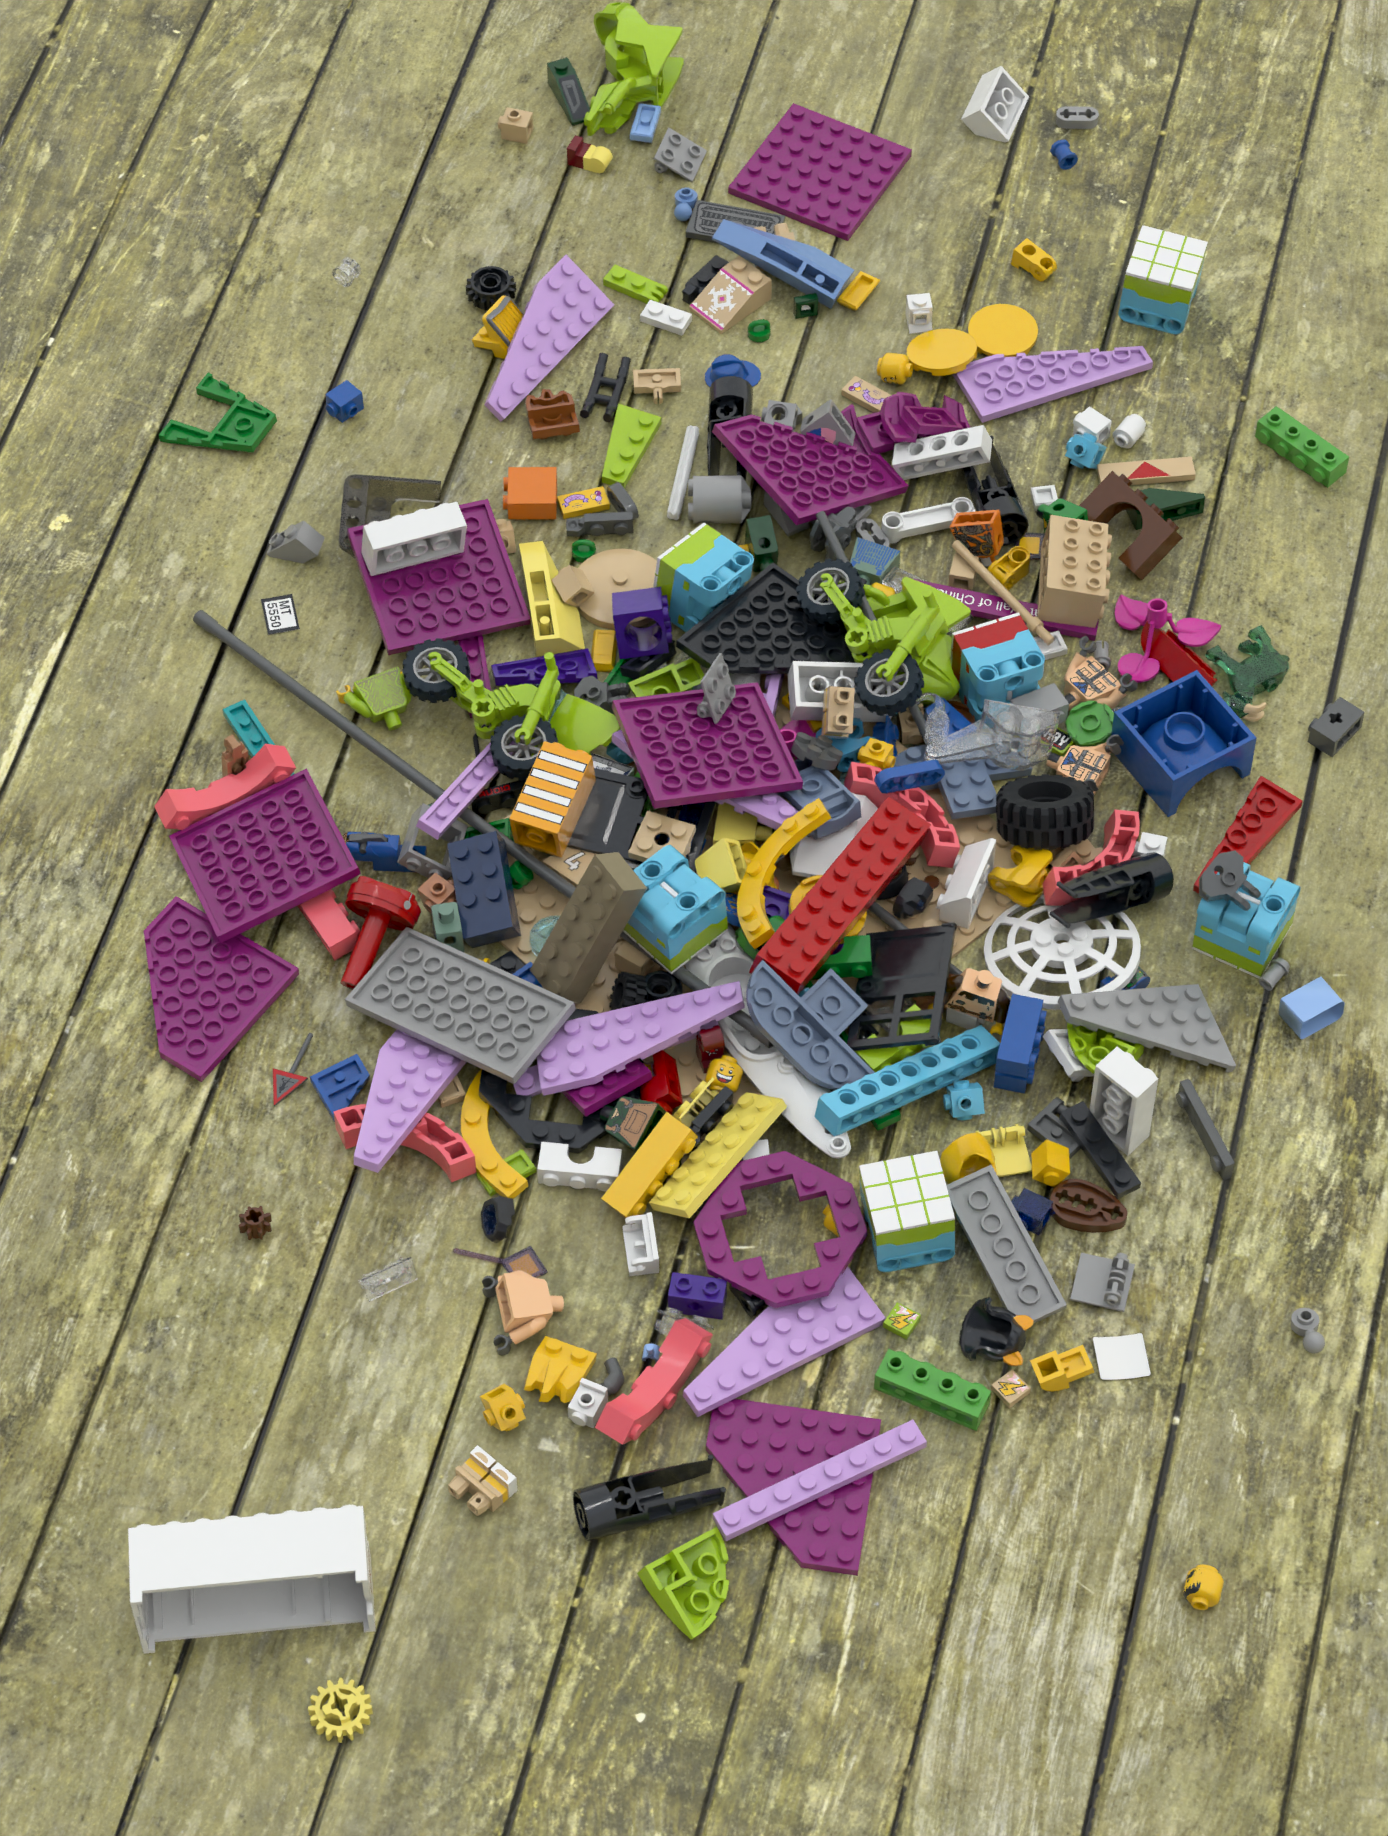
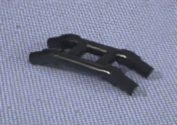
M599 353L594 377L583 408L580 411L582 418H588L594 409L595 403L608 405L603 415L605 422H610L615 417L617 406L628 378L631 358L622 357L617 379L604 377L608 354ZM600 386L614 388L612 395L598 394Z

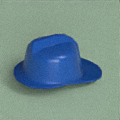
M724 354L718 356L712 362L711 367L707 369L705 382L710 387L719 378L735 376L748 381L753 387L760 381L761 372L751 362L739 360L734 355Z

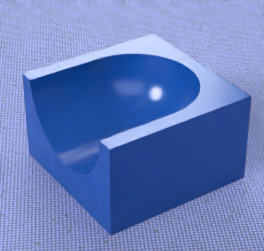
M1198 670L1115 711L1111 736L1119 735L1124 742L1123 745H1120V754L1115 756L1167 817L1177 812V808L1185 794L1199 780L1211 772L1231 766L1242 779L1250 775L1257 739Z

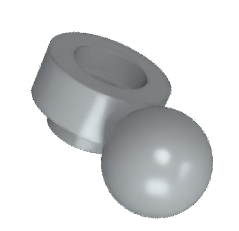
M1309 1308L1295 1310L1291 1318V1329L1296 1334L1304 1336L1303 1347L1307 1352L1313 1354L1321 1352L1325 1346V1339L1322 1334L1317 1332L1319 1326L1318 1314Z

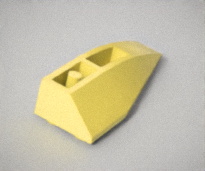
M544 542L520 543L519 551L536 657L544 656L547 652L558 654L585 649L579 612L576 607L564 603L553 584L552 579L558 575V570Z

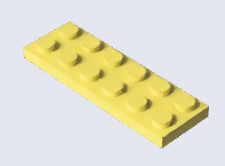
M748 1092L742 1095L733 1108L722 1117L718 1125L706 1135L696 1150L690 1153L688 1159L681 1167L674 1171L673 1176L656 1192V1195L649 1202L652 1209L690 1218L787 1108L783 1099Z

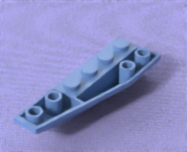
M723 219L712 237V240L804 294L816 293L818 302L832 309L854 273V269L814 246Z

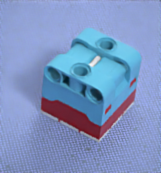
M1019 612L952 633L950 663L953 673L960 684L957 694L962 703L969 708L972 716L974 715L977 728L985 730L1013 722L1009 717L1010 700L1040 689L1038 680L1044 674L1045 657Z

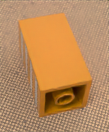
M543 742L509 818L514 843L562 858L596 781L591 755L583 750L575 751L568 749L557 742Z

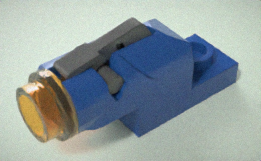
M348 832L342 835L354 860L372 861L373 871L415 872L397 863L402 849L399 835L371 832ZM413 846L414 851L426 856V846Z

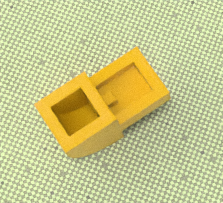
M1083 1345L1057 1354L1055 1350L1030 1360L1038 1382L1045 1391H1060L1070 1388L1069 1382L1094 1373L1093 1366Z

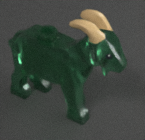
M1262 625L1251 629L1248 633V637L1258 643H1252L1248 639L1239 644V651L1252 655L1243 661L1238 662L1232 659L1225 651H1222L1219 645L1207 650L1205 654L1208 660L1222 667L1227 674L1229 687L1233 695L1224 691L1222 699L1239 718L1250 722H1256L1263 718L1265 713L1262 710L1267 705L1266 702L1252 705L1253 696L1265 691H1274L1282 683L1289 671L1288 661L1290 658L1287 655H1281L1274 649L1271 638Z

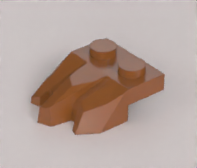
M542 389L540 397L527 395L525 404L533 439H547L558 435L568 436L580 432L579 422L575 413V404L571 394L563 390L557 395H553L551 390Z

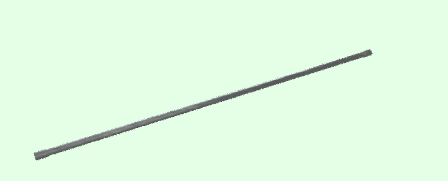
M203 610L195 613L193 621L197 625L216 636L435 800L445 792L437 784L221 626ZM468 807L459 816L481 834L497 831L505 840L508 854L566 897L571 898L576 889L575 886L514 843V841ZM622 931L620 937L665 969ZM683 966L671 974L693 991L711 988ZM739 1010L728 1016L750 1032L754 1038L766 1047L772 1048L774 1046L758 1030L752 1018L744 1011Z

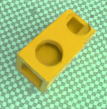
M1028 238L1013 250L1011 265L1017 269L1022 267L1027 272H1030L1038 281L1046 280L1057 269L1055 260Z

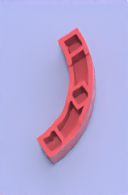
M264 744L258 753L245 764L246 769L237 775L229 774L211 782L206 789L198 791L194 787L166 789L154 806L165 829L183 830L290 777L296 766L286 747Z
M851 762L844 780V786L851 793L865 795L878 808L889 796L930 823L931 826L923 843L920 845L926 857L927 866L952 868L960 850V844L954 826L945 819L943 809L935 800L919 787L891 793H881L874 782V778L881 771V768Z
M1113 811L1104 825L1103 850L1093 861L1083 866L1080 864L1069 867H1053L1042 884L1045 904L1049 906H1062L1080 899H1074L1056 885L1058 881L1064 883L1095 869L1129 860L1135 850L1136 840L1139 836V812Z
M366 1104L334 1111L336 1130L346 1149L357 1145ZM427 1112L401 1144L402 1146L417 1150L435 1161L447 1174L451 1182L476 1173L475 1155L465 1140L458 1133H454L445 1126V1122Z
M687 1318L676 1320L658 1350L663 1354L654 1367L649 1365L633 1383L631 1387L633 1390L628 1396L622 1393L616 1399L606 1403L595 1428L622 1445L631 1440L636 1441L641 1433L659 1417L665 1408L669 1410L674 1405L677 1393L694 1370L698 1361L708 1354L711 1348V1343L709 1342L713 1334Z

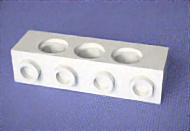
M984 425L916 439V443H897L894 446L892 466L903 480L988 463L991 457L992 439Z

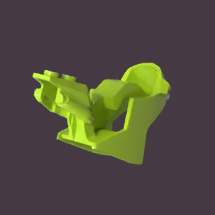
M627 2L607 4L604 10L594 15L596 33L601 44L605 46L606 68L618 81L601 85L596 96L592 97L591 110L586 112L584 117V126H587V136L594 135L600 128H603L607 134L615 133L631 118L637 102L650 100L652 105L661 106L662 108L672 92L684 65V58L669 57L683 33L681 27L650 25L637 12L634 6Z
M904 577L901 581L902 591L888 597L884 592L874 588L872 585L864 584L863 587L865 596L877 620L887 616V618L908 617L916 621L927 606L923 597V592L927 589L932 590L940 608L938 614L944 616L949 629L971 614L970 608L958 599L930 585L908 577ZM951 632L947 634L939 633L936 637V642L919 664L924 677L922 678L924 688H921V697L916 699L917 704L923 703V706L932 705L941 698H944L946 701L950 700L960 689V684L953 673L950 663Z

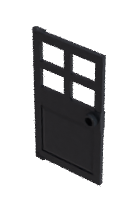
M594 768L595 784L567 847L596 854L619 852L624 860L642 864L643 862L629 858L628 852L637 827L641 825L644 819L641 815L648 797L644 783L638 777ZM715 801L702 802L705 805L693 836L690 854L687 856L689 868L695 873V860L700 856L717 804ZM679 806L669 807L666 816L675 819ZM663 833L660 834L657 844L665 845L669 836Z
M942 923L941 926L866 933V935H870L873 975L858 978L855 993L866 1004L895 999L893 1013L863 1016L862 1012L850 1024L847 1045L853 1051L925 1044V1046L939 1044L947 978L949 977L955 931L957 929L956 923ZM935 995L933 1009L902 1012L905 998ZM931 1019L928 1033L899 1035L901 1021ZM891 1023L888 1037L859 1039L861 1025Z

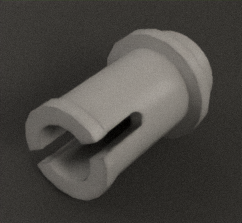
M1102 640L1096 641L1097 648L1094 651V659L1108 670L1111 666L1109 644L1104 641V648H1102Z
M1283 958L1273 959L1270 962L1271 966L1258 980L1264 989L1271 991L1282 976H1286L1289 973L1290 965Z

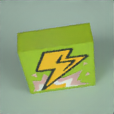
M897 1302L883 1322V1328L907 1340L921 1320V1314Z

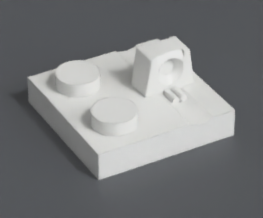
M1050 1029L1043 1035L1050 1051L1064 1067L1066 1074L1073 1082L1080 1081L1084 1077L1094 1076L1074 1055L1068 1042V1029Z

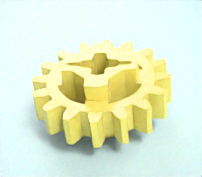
M339 1678L336 1685H333L332 1681L328 1680V1688L324 1689L319 1686L317 1687L319 1696L311 1695L310 1697L312 1705L308 1706V1712L311 1716V1726H316L318 1735L326 1732L327 1741H330L333 1736H337L338 1742L342 1743L343 1736L346 1735L350 1740H354L353 1733L357 1731L363 1734L362 1724L370 1725L371 1723L370 1716H368L373 1714L372 1705H370V1695H364L363 1685L355 1688V1682L352 1679L347 1685L344 1684L342 1678ZM336 1704H338V1705H339V1708L342 1709V1711L344 1712L345 1717H343L342 1713L339 1712V1710L337 1709Z

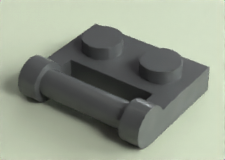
M1056 1097L1028 1123L1027 1130L1042 1142L1047 1139L1068 1147L1070 1160L1081 1147L1062 1120L1056 1116V1114L1060 1115L1061 1111L1068 1109L1064 1105V1101Z

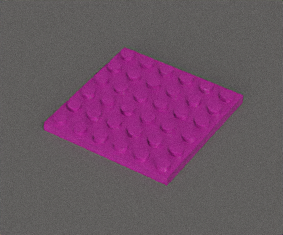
M793 103L729 185L728 194L848 241L910 159L912 149Z
M488 499L459 505L467 524L464 552L374 576L370 575L361 553L364 525L347 529V535L388 655L413 650L416 644L419 643L421 645L425 640L429 639L436 641V638H441L446 642L447 640L456 641L530 624L529 612Z
M758 682L734 685L736 695L717 724H714L712 717L701 718L697 714V707L703 702V697L705 696L703 689L613 700V712L654 809L802 789L803 780Z
M307 768L183 830L169 835L220 943L361 874Z

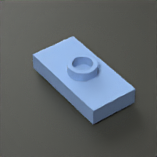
M639 103L630 132V140L652 143L661 114V106Z

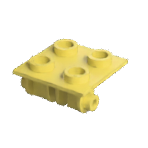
M712 1077L707 1083L702 1080L689 1095L693 1100L690 1103L686 1100L674 1113L673 1117L687 1127H690L691 1122L699 1114L693 1107L695 1106L698 1110L702 1111L719 1093L717 1090L710 1091L707 1089L714 1078Z
M1015 1124L1013 1127L1003 1128L1001 1126L999 1129L991 1128L988 1131H975V1133L978 1132L987 1139L995 1157L998 1177L1032 1172V1165L1024 1140V1126Z

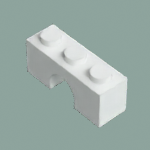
M541 1142L537 1168L538 1183L547 1186H571L575 1189L594 1188L607 1191L621 1173L622 1149L595 1147L594 1156L589 1162L577 1164L569 1159L568 1144Z

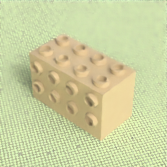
M1050 515L1041 546L1037 617L1040 620L1092 628L1096 627L1098 619L1102 620L1104 614L1103 603H1107L1109 598V589L1106 588V585L1109 583L1110 571L1106 570V567H1109L1111 552H1107V549H1110L1112 535L1108 534V524Z

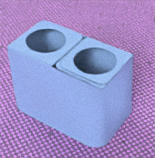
M1318 977L1280 998L1279 1015L1300 1039H1304L1337 1021L1343 1015L1345 1003L1322 977Z

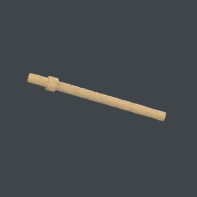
M959 540L952 544L951 547L1016 613L1019 612L1027 628L1033 634L1036 633L1047 645L1054 641L1055 638L1043 627L1044 623L1037 616L1033 617Z

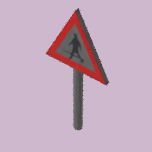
M312 1033L307 1035L289 1072L273 1068L274 1107L308 1080V1077L294 1073L313 1037Z

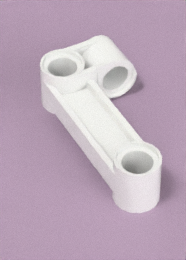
M958 497L951 503L903 513L888 512L882 518L881 530L890 543H897L905 537L950 528L949 526L956 513L974 512L975 509L970 499Z

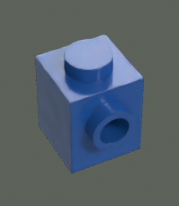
M348 380L325 394L327 412L342 423L364 409L362 392Z

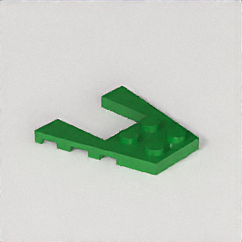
M207 373L196 387L197 395L231 405L230 409L212 432L171 419L159 434L160 442L254 452L277 422V417L275 413L255 401L252 403L246 399L243 393L239 391L236 393L229 388L227 383L222 380L219 382L213 378L211 373Z

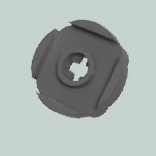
M798 732L791 748L792 753L800 760L804 761L806 757L813 761L812 766L825 770L836 769L843 756V752L832 745L833 741L823 735L815 738L806 733Z

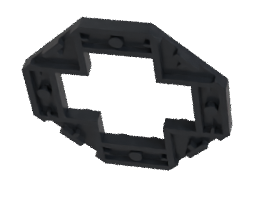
M576 1009L567 1021L598 1014V1012ZM482 1069L479 1097L493 1108L495 1115L508 1129H511L518 1136V1140L525 1148L540 1149L541 1142L568 1144L569 1153L579 1154L588 1148V1144L595 1139H601L608 1134L605 1131L607 1122L600 1119L602 1108L586 1117L583 1115L582 1125L529 1119L532 1096L507 1094L508 1081ZM640 1086L623 1096L640 1099ZM619 1098L612 1101L610 1106L615 1107Z

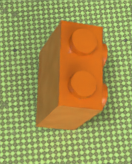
M508 467V477H504V491H508V495H503V510H508V520L556 519L557 467Z

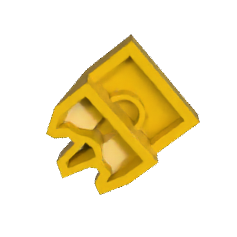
M545 1336L532 1358L524 1390L532 1391L539 1389V1402H549L555 1395L559 1396L564 1404L570 1402L580 1385L581 1379L586 1378L595 1364L597 1353Z

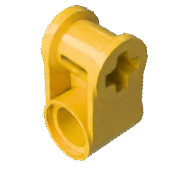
M1015 546L1001 558L994 561L987 570L1007 590H1010L1029 573L1030 552L1023 546Z

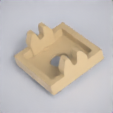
M647 811L629 849V858L644 862L666 845H672L686 857V855L690 854L691 841L696 832V826ZM663 833L669 836L670 840L665 845H658L654 841L658 834Z

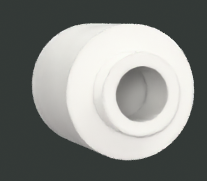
M1137 414L1125 417L1113 432L1115 443L1122 448H1131L1145 431L1146 423L1144 419Z

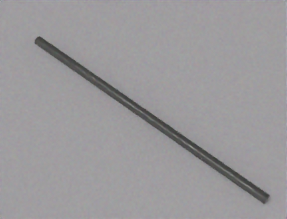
M824 511L818 512L816 514L817 520L836 559H842L846 563L848 559ZM866 596L862 597L863 602L860 609L864 616L870 621H877ZM916 702L914 706H909L908 709L931 756H939L941 752Z

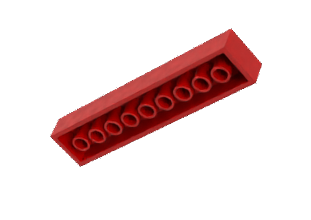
M888 796L757 953L749 973L752 974L757 965L764 960L799 995L844 940V937L848 935L923 843L931 824Z

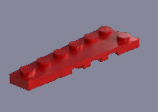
M1260 776L1249 793L1245 804L1238 811L1236 819L1227 829L1225 837L1218 844L1212 858L1209 859L1194 883L1193 891L1199 894V878L1220 853L1236 851L1243 856V862L1250 864L1302 807L1303 801L1263 776Z

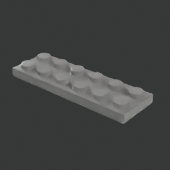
M992 1165L946 1185L953 1212L1004 1308L1015 1315H1027L1034 1320V1323L1066 1309L1067 1304Z

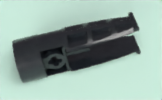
M725 376L715 380L710 386L707 427L708 476L719 475L721 441L712 432L714 425L752 414L753 388L743 378ZM736 459L737 475H741L746 480L747 470Z
M990 436L992 439L990 462L998 485L995 478H991V475L981 480L980 484L973 466L962 468V472L975 510L1000 511L1004 537L1002 546H1007L1020 540L1027 533L1029 524L1014 484L1009 477L1008 470L993 445L994 437Z
M1150 852L1117 864L1095 869L1064 883L1058 881L1056 885L1074 899H1080L1051 911L1049 915L1066 928H1070V923L1113 915L1141 904L1165 898L1173 888L1174 877L1168 861L1161 854Z
M708 1455L707 1460L656 1468L652 1471L631 1474L575 1489L573 1491V1505L582 1536L586 1541L648 1526V1524L672 1519L675 1516L697 1511L717 1502L718 1505L722 1506L726 1493L725 1487L665 1499L663 1496L662 1488L710 1473L713 1455Z

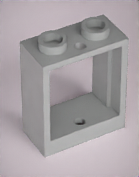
M423 803L412 814L397 863L428 879L436 872L447 880L452 875L448 846L442 864L413 850L419 830L416 827L418 820L430 808V806ZM455 820L440 838L449 843L463 840L468 825Z

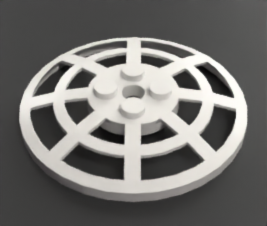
M1044 894L1033 904L1044 903V906L1030 910L1020 918L1011 916L1028 907L1015 904L1007 909L995 920L985 938V966L994 977L1002 980L1001 988L1011 997L1012 994L1042 999L1044 1000V1009L1061 1010L1057 1002L1060 996H1047L1029 991L1036 979L1051 983H1069L1071 994L1082 993L1080 980L1092 977L1106 967L1117 977L1105 986L1091 992L1122 990L1135 975L1141 956L1139 934L1135 925L1125 913L1120 912L1114 915L1123 921L1129 930L1114 929L1105 917L1097 918L1105 929L1091 930L1084 923L1085 921L1070 923V928H1066L1049 915L1051 911L1061 906L1046 905ZM1048 912L1049 919L1039 924L1028 921V919L1039 913ZM1001 924L1012 926L1008 934L1007 948L992 953V939ZM1020 928L1032 932L1029 941L1015 944V938ZM1109 938V946L1105 954L1093 949V939ZM1117 938L1132 939L1133 941L1132 955L1125 969L1112 960L1117 948ZM1060 940L1067 941V942H1063V943H1061V944L1056 943L1057 941H1060ZM1031 950L1037 961L1031 967L1022 960L1018 953ZM1010 956L1016 967L1027 974L1020 986L1007 979L998 969L995 962ZM1088 958L1097 962L1090 968L1077 972L1075 967ZM1046 966L1052 968H1065L1066 974H1051L1042 971Z

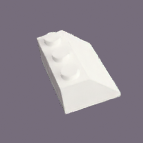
M1000 66L982 75L961 120L975 135L1006 143L1014 131L1029 96L1006 70Z
M990 838L967 845L962 855H957L953 866L955 872L953 875H948L945 884L946 893L945 895L940 894L936 908L940 909L939 920L948 923L954 922L957 926L969 929L988 884V874L994 868L996 839Z

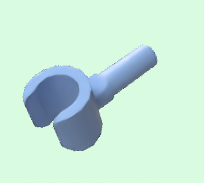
M656 1344L644 1345L642 1361L651 1358L657 1362L659 1360L660 1351L658 1350L660 1347Z

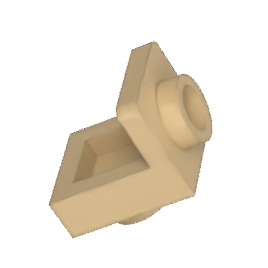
M497 519L496 523L507 554L515 553L516 545L511 521Z

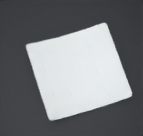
M1142 1333L1117 1337H1093L1100 1378L1102 1380L1131 1379L1151 1374Z

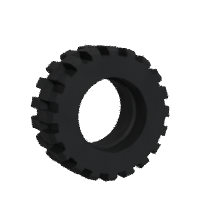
M1042 774L1041 776L1029 775L1026 778H1016L1015 781H1009L1005 786L1003 785L996 795L997 831L1006 842L1009 841L1012 845H1020L1021 848L1053 850L1059 847L1067 848L1072 844L1077 845L1082 840L1085 841L1094 830L1093 791L1083 781H1077L1073 777H1063V775L1051 776L1049 774Z

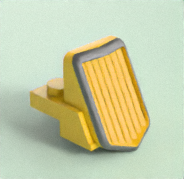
M501 296L483 315L484 327L471 339L474 347L490 349L495 357L505 359L508 353V347L524 315L509 296Z

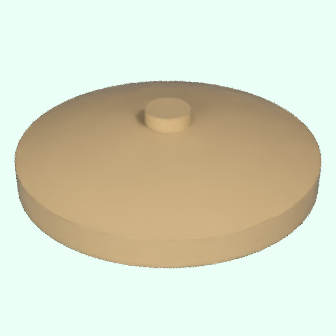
M610 549L591 556L578 569L583 571L595 593L580 606L576 607L578 612L594 625L615 630L612 593L653 588L657 561L643 552L631 549ZM638 617L630 621L629 624L638 628L654 619Z

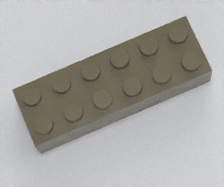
M619 852L594 855L530 969L544 989L564 997L575 1004L583 1001L647 890V887Z

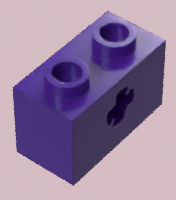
M672 1272L668 1293V1312L723 1320L727 1298L726 1280Z

